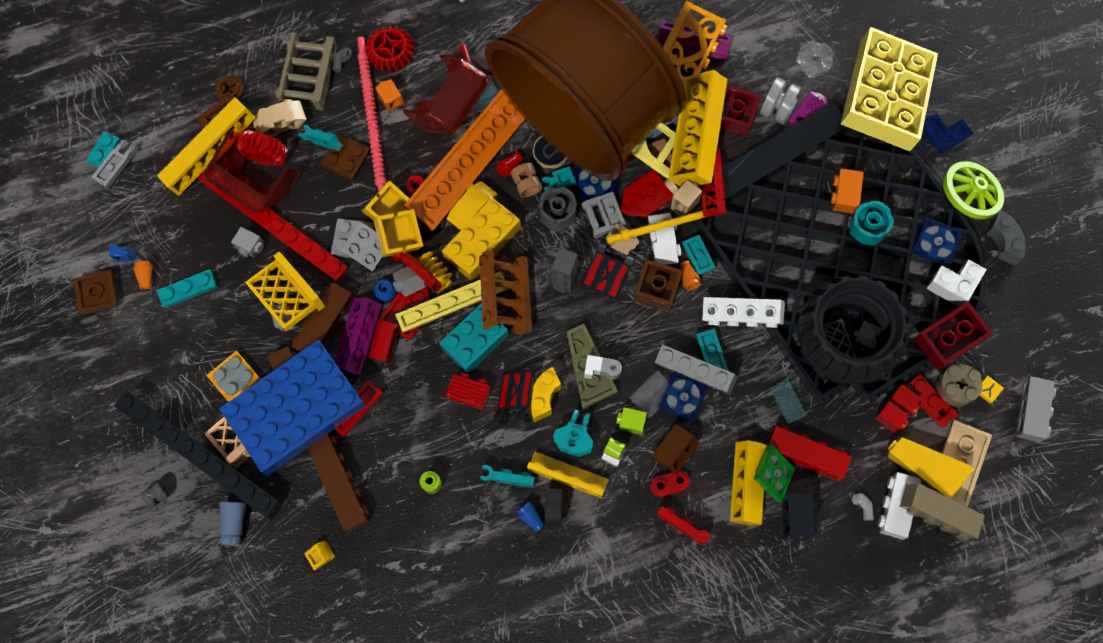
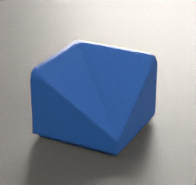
M110 243L109 256L116 262L134 261L135 248H120Z

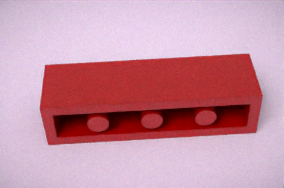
M776 426L768 442V445H773L788 461L839 482L845 478L852 456L847 455L848 452L839 448L834 450L829 448V445L825 442L812 441L809 436L802 433L798 435L792 433L791 429L785 426Z

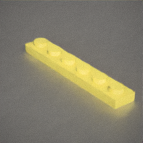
M501 271L495 273V278L505 280ZM478 280L395 314L402 332H407L482 301L481 281ZM495 286L496 295L509 289Z

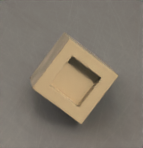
M617 223L607 236L618 234L620 231L628 228ZM636 236L632 237L629 241L611 243L610 246L628 255L629 251H633L640 241Z

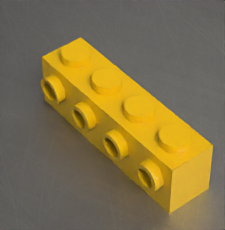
M750 440L736 442L730 522L744 525H762L764 489L753 478L767 445Z

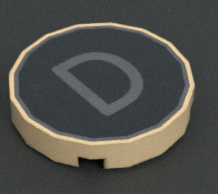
M542 136L534 143V159L543 168H558L567 161V158Z

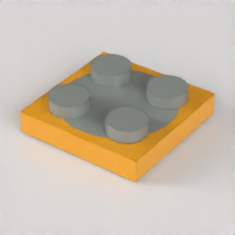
M235 351L206 375L228 402L261 380L238 351Z

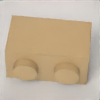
M686 180L673 196L671 211L679 217L690 214V211L699 205L702 194L701 188L696 183Z

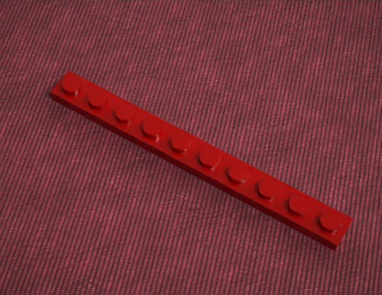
M211 165L197 177L200 182L336 283L349 270L348 266Z

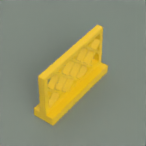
M278 252L274 255L276 260L245 283L286 332L316 308L320 311L325 305L286 258ZM277 267V275L269 276L270 272ZM263 280L262 287L253 286L257 281ZM268 280H276L274 287H266ZM280 280H288L287 287H279ZM265 292H273L272 297L264 298ZM277 292H285L284 298H276ZM290 292H298L297 298H289ZM282 303L281 310H273L274 304ZM287 303H295L294 310H286ZM300 303L309 304L304 310H298ZM284 315H292L291 320L284 324Z

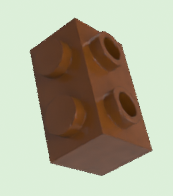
M675 425L669 430L663 442L656 447L652 456L659 464L677 474L700 443L694 435Z

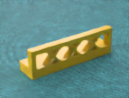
M534 452L532 460L527 466L529 472L601 499L609 481L607 478Z

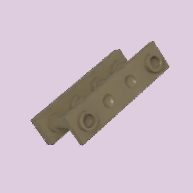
M292 32L291 38L287 41L288 51L280 85L276 88V97L280 103L286 100L287 97L311 100L316 109L323 110L337 44L334 37H326V41L322 45L299 42L296 33ZM297 49L322 52V59L318 61L296 58ZM294 65L316 67L319 69V73L315 77L292 74ZM290 81L315 84V91H312V93L288 89Z

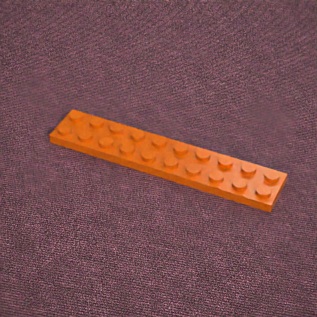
M502 89L403 206L406 210L414 209L416 218L433 231L525 120Z

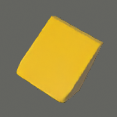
M326 541L316 543L304 553L313 570H317L335 558Z

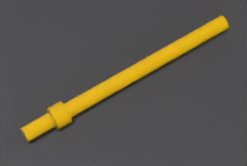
M703 210L633 230L625 229L618 234L607 236L606 242L607 244L618 241L625 242L631 240L632 237L705 218L703 217Z

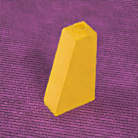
M903 437L899 441L895 440L888 448L890 450L888 455L890 459L913 477L921 479V483L924 486L950 499L975 470L974 467Z

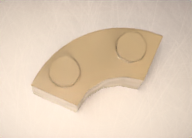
M286 99L282 103L259 109L255 115L256 118L252 122L255 131L274 138L284 131L298 129L306 121V116L300 101Z

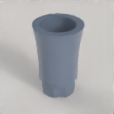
M219 502L220 544L240 545V535H242L247 503Z

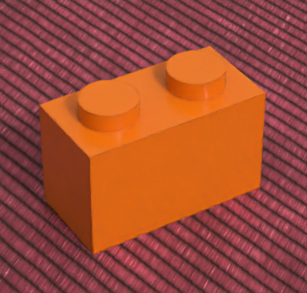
M841 168L838 175H834L833 186L836 187L835 192H832L830 201L833 204V211L851 214L856 212L860 206L864 172Z

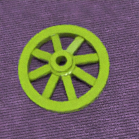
M967 161L958 162L952 165L944 175L943 187L945 194L952 205L963 214L975 219H987L994 216L1002 208L1004 203L1003 189L996 177L983 166ZM963 171L968 177L957 174L955 172ZM953 179L966 184L953 187ZM966 191L968 196L963 202L957 193ZM974 198L978 199L979 209L969 206ZM985 198L992 206L991 209L986 210Z

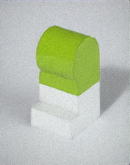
M611 437L601 459L618 467L626 451V444L620 443Z

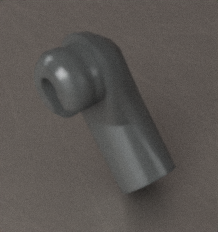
M344 48L335 54L332 68L334 72H341L342 64L352 56L351 49Z

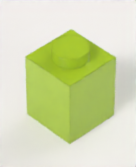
M624 407L623 413L619 412L616 424H620L619 430L642 435L647 412Z

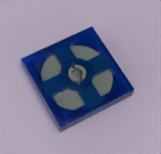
M580 167L571 169L583 202L610 192L614 194L619 192L615 180L605 181L585 172Z
M926 217L912 253L949 267L963 231Z
M672 371L658 408L695 423L709 386Z

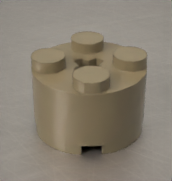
M964 364L951 366L936 381V392L953 408L968 405L982 391L980 372Z

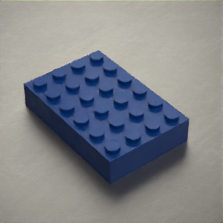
M317 340L220 407L219 410L261 473L269 476L364 409L366 405L323 344Z

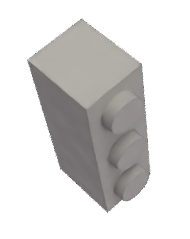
M1032 376L1024 380L1016 437L1042 442L1050 436L1051 426H1049V421L1054 412V408L1051 406L1052 400L1056 395L1054 381Z

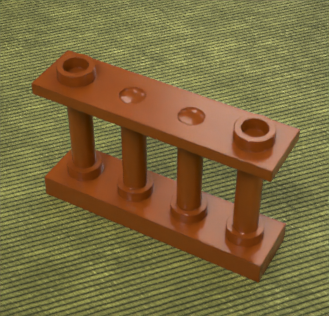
M491 250L480 255L483 330H488L500 323L514 325V333L518 335L531 331L532 320L527 257L521 256L508 263L494 260V253ZM494 268L509 270L511 272V281L495 278ZM495 286L510 288L512 290V299L496 297ZM497 305L513 307V317L497 315Z

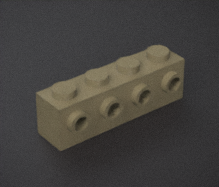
M919 483L906 484L899 506L907 510V514L915 517L920 516L924 518V522L932 525L936 524L940 526L942 531L953 532L957 534V538L968 541L969 538L978 539L985 516Z

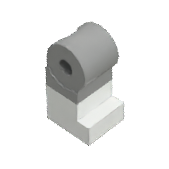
M587 355L584 378L592 379V374L615 380L621 374L622 365L614 359Z

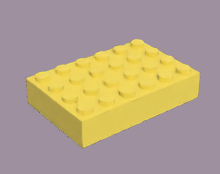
M870 27L860 42L841 125L911 151L921 140L938 53Z

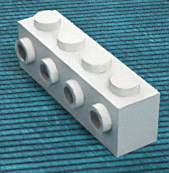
M704 297L702 320L708 321V325L720 326V322H727V326H739V323H746L747 327H758V323L766 324L768 328H778V324H784L785 301Z

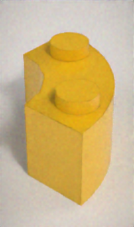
M482 181L475 185L472 183L466 190V193L450 209L446 219L462 230L492 197L496 199L498 194Z
M553 367L540 375L533 386L530 409L534 423L552 415L551 400L561 390V383Z

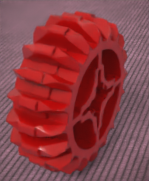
M389 25L388 29H385L382 26L381 31L376 29L375 35L370 34L371 39L367 40L366 55L370 63L377 70L381 68V71L384 73L388 69V72L391 73L392 69H395L398 72L399 67L405 68L404 63L410 64L409 59L413 58L414 43L410 35L405 33L403 28L399 30V27L396 25L392 29V26Z
M244 131L238 138L237 150L249 160L271 167H280L285 162L287 157L286 146L277 141L276 138L257 131Z

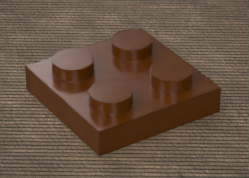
M338 134L337 140L343 145L340 151L329 149L321 162V166L354 182L371 153V149Z
M108 270L74 278L77 307L80 315L118 307L113 271Z

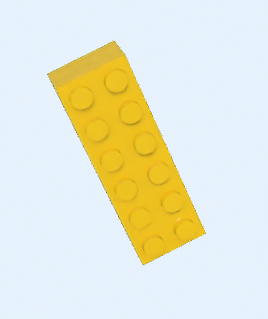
M715 70L684 78L683 86L686 93V107L678 115L668 178L669 181L680 187L686 180L697 185L712 183L727 79Z

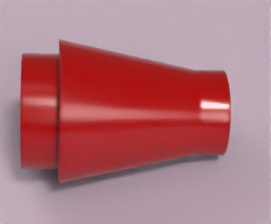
M515 152L498 161L496 170L502 177L510 176L511 171L523 161V157L520 153Z

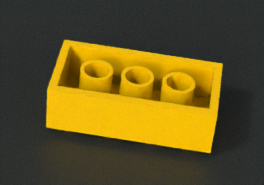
M492 197L442 250L443 257L469 280L473 281L480 273L479 256L491 250L495 257L521 229V221Z

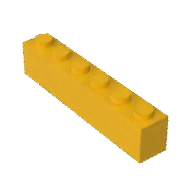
M234 97L157 175L158 178L179 196L256 117Z

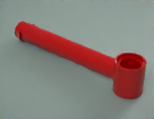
M401 252L391 256L396 262L401 259L434 292L442 288V283L410 252Z

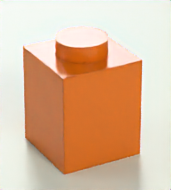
M391 79L383 81L375 87L380 100L388 112L404 104L400 92Z

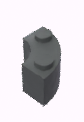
M1000 210L992 219L986 234L993 238L997 244V258L1016 266L1025 254L1024 234L1018 223L1010 215Z

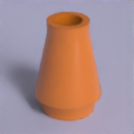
M141 261L134 263L135 267L133 270L140 290L150 289L152 277L150 262Z
M690 261L682 262L679 266L683 270V286L687 290L698 288L701 285V278L692 267Z

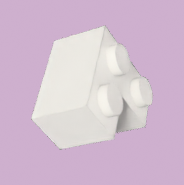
M970 260L962 266L958 274L941 266L926 289L961 307L971 298L986 269Z

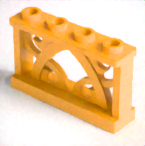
M687 0L663 46L672 63L677 65V72L683 84L685 77L681 75V65H685L686 72L688 68H693V75L701 73L702 69L706 70L711 60L708 57L711 52H715L719 44L716 41L719 35L723 36L727 28L725 19ZM692 10L705 18L698 23L690 12ZM706 21H713L716 25V30L713 33H708L707 30L711 26H706L702 30L701 25ZM685 26H688L689 30L692 28V26L694 28L688 34L683 32V28ZM697 33L701 51L683 58V48L676 41L677 38H689ZM706 39H712L707 48ZM673 49H679V58H677V54H672ZM702 58L699 66H697L695 61Z

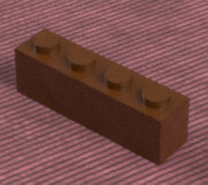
M332 282L330 287L328 286L324 290L323 298L321 299L325 307L320 311L316 308L310 318L304 321L303 329L300 334L294 337L291 347L300 353L317 340L325 347L355 298L353 294Z

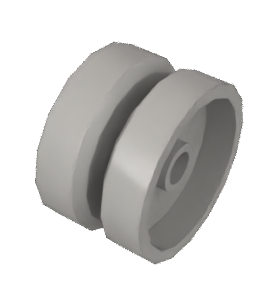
M777 77L765 99L760 115L770 118L775 109H778L775 121L784 125L797 103L801 87L791 84L786 93H784L786 80Z

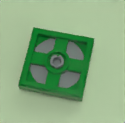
M767 445L753 479L776 502H782L796 468L773 445Z

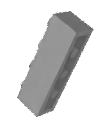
M665 345L661 346L655 363L663 368L729 395L738 378L734 373Z

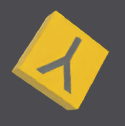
M987 376L982 381V391L979 396L991 404L1004 388Z

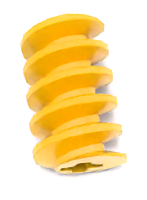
M430 251L420 256L417 260L442 283V288L437 291V293H441L452 284L450 279L453 274L448 273L446 275L445 273L448 271V268L440 269L443 263L439 262L436 264L438 257L431 258L434 252Z

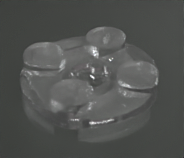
M807 42L800 48L798 53V67L810 78L825 75L833 65L834 52L826 43ZM812 56L815 58L819 57L820 59L818 62L812 60Z

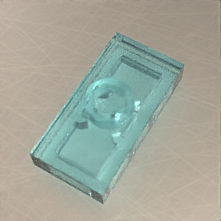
M789 380L770 389L787 424L806 417V413Z

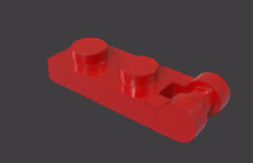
M921 374L905 386L922 398L918 404L939 427L945 428L951 419L954 420L958 417L956 410L944 401ZM942 410L945 414L940 416L938 411Z
M668 506L666 508L661 507L658 511V517L697 543L705 544L709 540L710 535L707 531L697 530L693 527L694 524L686 518L680 519L676 516L677 512Z

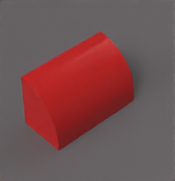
M378 320L368 357L391 363L400 326Z

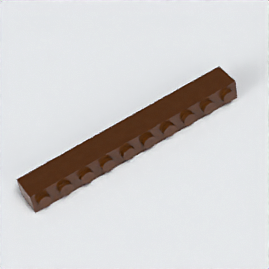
M287 346L268 355L267 358L274 371L298 353L296 350L292 351ZM328 433L307 449L343 530L349 533L369 523L367 517L370 514L366 506H362L359 499L362 496L358 488H354L351 483L354 480L350 470L346 471L343 465L346 461L341 452L338 453L336 449L338 443L335 436H330V433Z

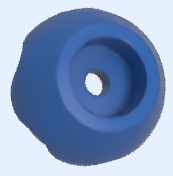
M389 278L378 280L374 285L375 297L382 301H389L395 297L397 291L393 286L394 281Z

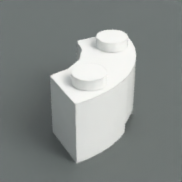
M671 214L648 216V225L672 219ZM677 225L649 233L654 262L664 265L678 263V256H681L680 244H676L675 231H677Z

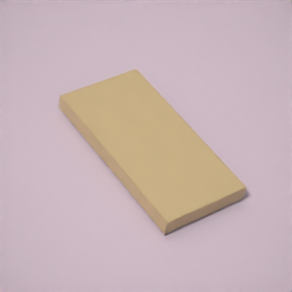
M953 420L941 454L975 468L971 476L951 498L968 507L992 435Z

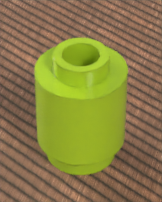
M428 471L421 476L420 485L425 492L435 494L441 489L442 481L435 472ZM433 479V483L428 485L427 482Z

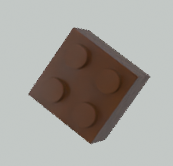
M646 259L634 294V301L670 312L683 270Z

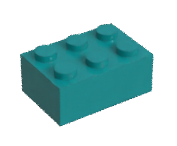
M480 304L443 338L439 344L442 350L468 375L509 336L508 329L500 323L488 330H483L482 304Z

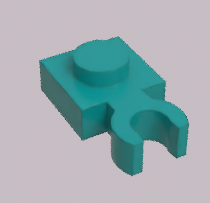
M570 166L552 172V178L544 177L541 179L542 184H550L544 188L545 191L553 187L569 188L576 185Z

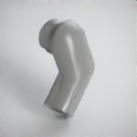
M863 493L854 494L852 496V503L863 508V520H874L872 502Z

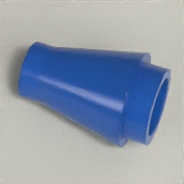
M527 502L517 511L520 515L519 518L536 532L545 525L534 504L531 505L530 502Z

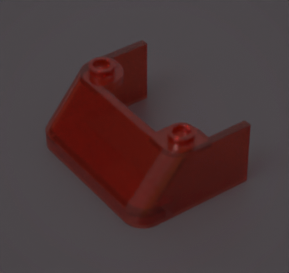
M441 54L440 58L446 64V70L450 74L432 100H423L417 105L415 111L404 109L403 113L420 130L451 135L458 130L489 83V77L482 70L460 56Z
M230 129L204 172L205 178L251 211L262 213L285 198L300 172L285 166L276 182L272 183L268 190H266L240 172L245 163L243 156L237 153V141L241 133Z

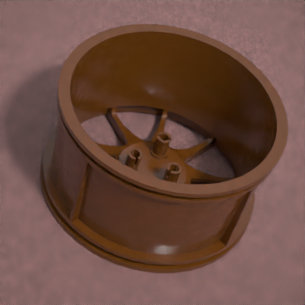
M542 0L505 35H498L485 47V58L490 71L505 95L526 121L569 161L592 176L605 181L615 180L625 169L626 161L660 123L671 122L686 107L685 89L669 56L641 21L618 0Z

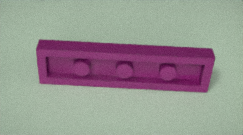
M662 21L657 41L661 46H664L675 23ZM685 26V27L683 28V32L686 33V34H688V33H690L694 28L692 27V28L689 30V27H688V26ZM697 33L689 38L678 37L676 40L682 46L683 51L692 53L701 51ZM719 35L716 41L719 44L715 52H711L709 57L726 60L732 36ZM706 39L707 48L712 39Z
M354 298L334 360L341 371L354 376L361 375L382 304L370 298Z

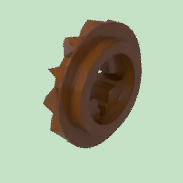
M223 77L215 86V94L219 100H223L231 95L227 91L226 86L232 89V95L237 100L240 96H243L244 87L241 80L237 77Z

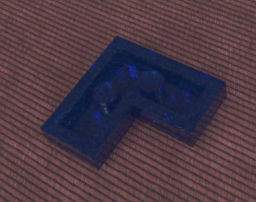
M937 113L924 120L923 130L940 154L973 135V132L963 119L949 127L945 125Z

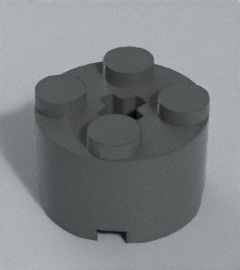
M553 187L547 189L541 195L539 211L542 222L551 229L561 231L575 221L577 203L574 194L569 189Z

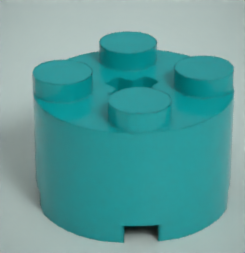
M879 201L861 204L851 218L850 234L862 244L877 245L884 240L893 226L894 219L890 213L891 210L887 205Z

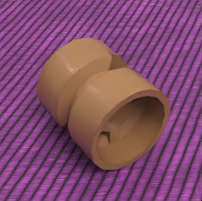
M532 163L521 164L511 171V176L514 183L517 184L516 187L520 197H530L541 191L542 185L539 178L535 177L536 171Z

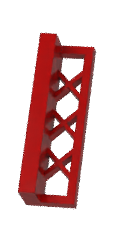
M717 148L713 171L714 181L711 184L701 185L703 217L726 214L724 179L722 177L723 163L720 148ZM711 190L715 192L712 197L706 195ZM712 203L717 206L716 209L707 210Z

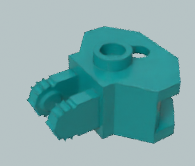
M575 409L568 425L555 430L553 441L561 452L577 457L591 453L593 440L587 433L591 414L586 413L581 426L575 424L579 416V410ZM573 443L575 446L570 447L569 444Z

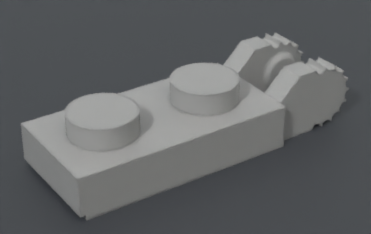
M122 140L110 152L91 178L108 189L129 163L130 159L135 156L138 151L137 147L133 145L127 149L129 143L126 140Z

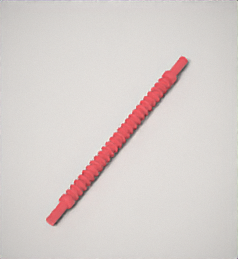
M358 37V60L360 61L359 69L361 70L364 102H366L364 104L366 107L365 111L366 116H368L366 120L368 121V130H370L368 132L370 135L369 143L371 144L370 148L373 154L371 157L374 163L373 168H375L373 170L375 173V185L378 186L379 191L387 181L385 178L386 174L384 173L385 169L382 168L384 167L382 163L383 155L381 154L382 149H380V135H378L379 126L377 125L374 93H372L374 90L372 88L371 70H369L370 62L366 55L364 37Z

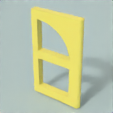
M660 123L656 128L667 135L669 140L658 157L655 158L650 153L646 140L633 155L668 179L670 168L664 165L663 162L674 147L676 133L663 123Z

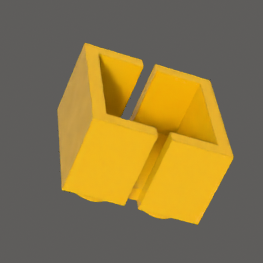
M389 180L362 209V212L372 221L378 216L392 213L395 215L397 212L406 211L403 206L409 198Z
M414 209L397 212L395 215L392 213L378 216L373 220L382 257L419 250L423 247Z

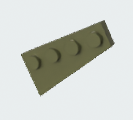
M582 324L567 331L582 409L618 393L613 381L606 376L592 374V379L584 378L587 355L600 357L585 325Z

